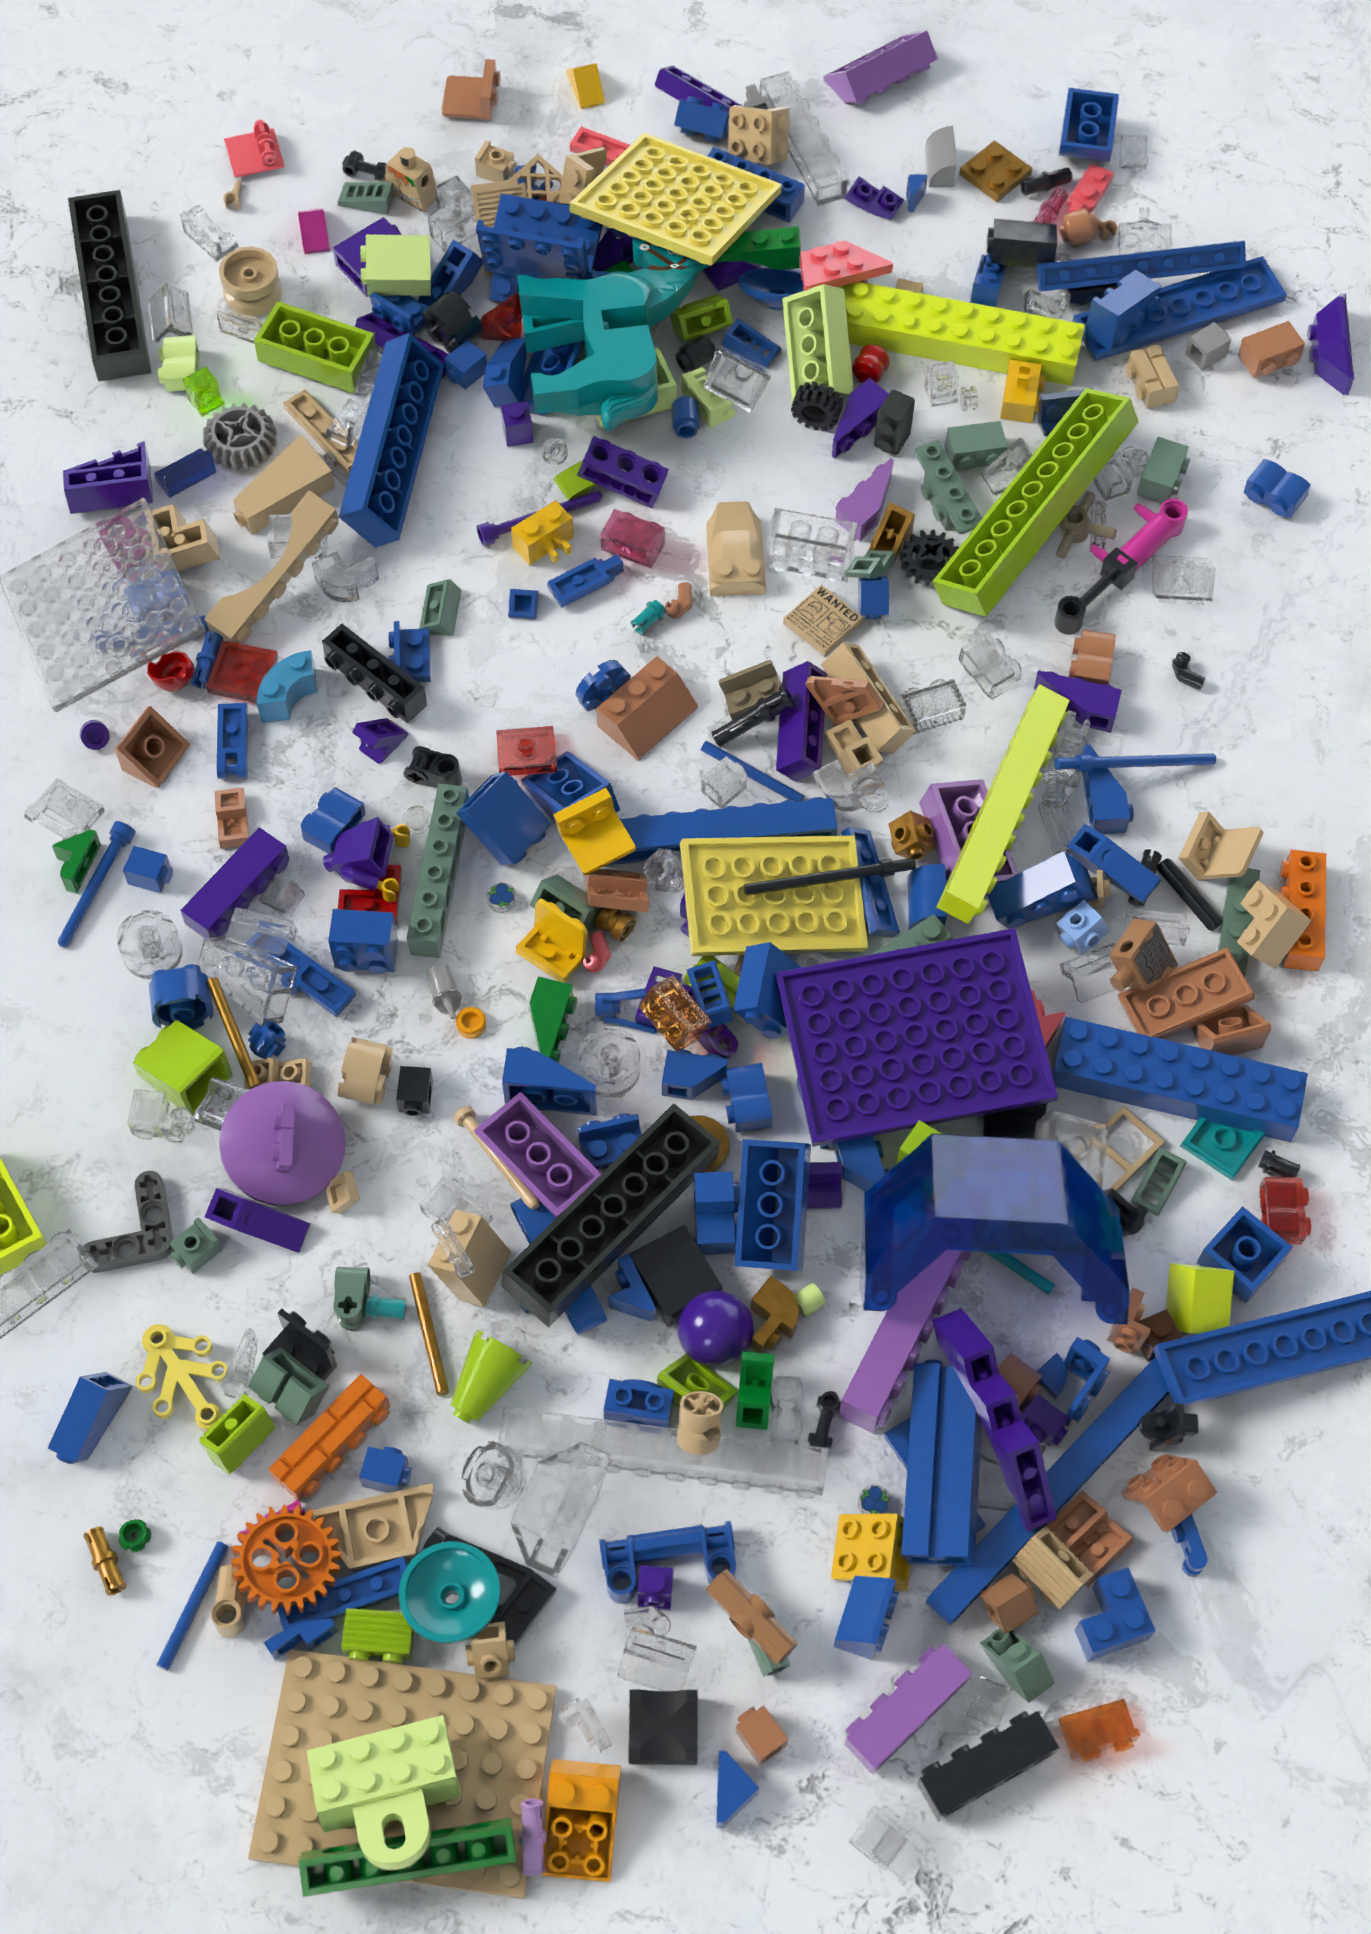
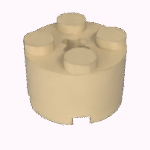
M352 1037L342 1065L341 1073H343L342 1079H344V1082H339L338 1097L371 1105H382L386 1089L384 1087L386 1077L389 1078L392 1069L394 1048L386 1044Z

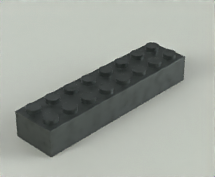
M120 190L69 197L68 203L91 357L98 382L152 373L126 211Z
M673 1103L502 1271L501 1287L549 1328L694 1182V1173H703L717 1159L721 1142Z

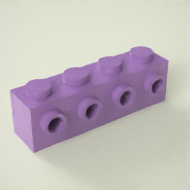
M944 1643L937 1650L931 1646L918 1659L921 1665L913 1673L906 1670L894 1682L897 1688L889 1696L883 1693L871 1704L870 1708L873 1712L865 1720L859 1716L845 1730L848 1736L845 1739L844 1745L872 1775L970 1680L972 1672Z

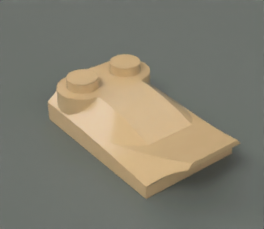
M747 501L719 502L706 523L710 596L766 594V569L764 566L761 520Z

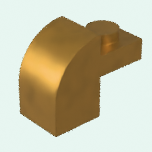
M770 1276L751 1299V1310L766 1321L752 1338L751 1349L757 1353H764L767 1348L772 1351L783 1336L780 1332L789 1339H792L798 1323L799 1307L794 1294L784 1284Z

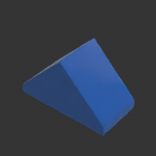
M719 1751L716 1828H724L758 1795L759 1787L726 1751Z

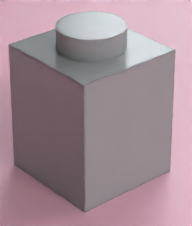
M1213 322L1189 337L1185 354L1203 371L1227 357L1231 338L1225 330H1222Z

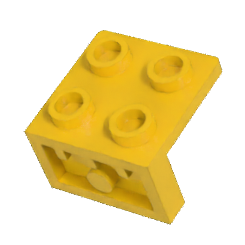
M607 788L553 814L559 834L585 876L636 850L634 842L615 812L612 797Z
M841 1514L838 1520L831 1578L836 1581H853L854 1576L891 1578L896 1580L894 1590L908 1591L911 1565L902 1556L904 1518L899 1514Z

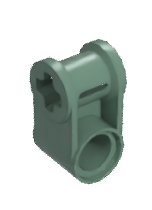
M369 1267L336 1268L333 1307L340 1326L346 1330H356L365 1323L366 1302L371 1283Z

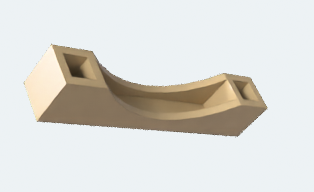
M309 490L292 510L290 538L284 554L276 566L252 587L237 594L222 597L204 619L208 628L222 635L223 639L234 647L239 642H244L251 634V627L256 621H261L269 611L268 606L275 598L279 599L284 594L289 580L301 573L306 559L318 552L323 538L335 531L339 520L336 509Z

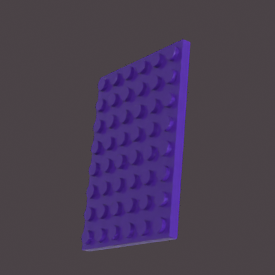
M1015 928L776 972L780 999L812 1147L911 1129L915 1127L919 1120L927 1125L1055 1102L1058 1099Z

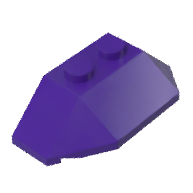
M1346 293L1339 294L1317 312L1313 324H1309L1307 339L1312 341L1309 360L1314 363V373L1342 395H1349L1354 381Z

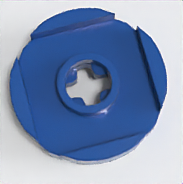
M617 660L601 663L597 666L600 671L594 675L589 672L579 683L575 695L586 711L596 709L631 679V675Z

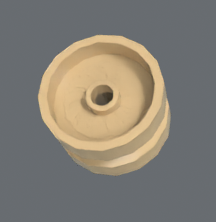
M251 246L238 248L223 258L219 267L225 302L229 308L239 315L249 317L260 316L272 311L276 302L280 301L282 296L277 262L272 254L262 248Z

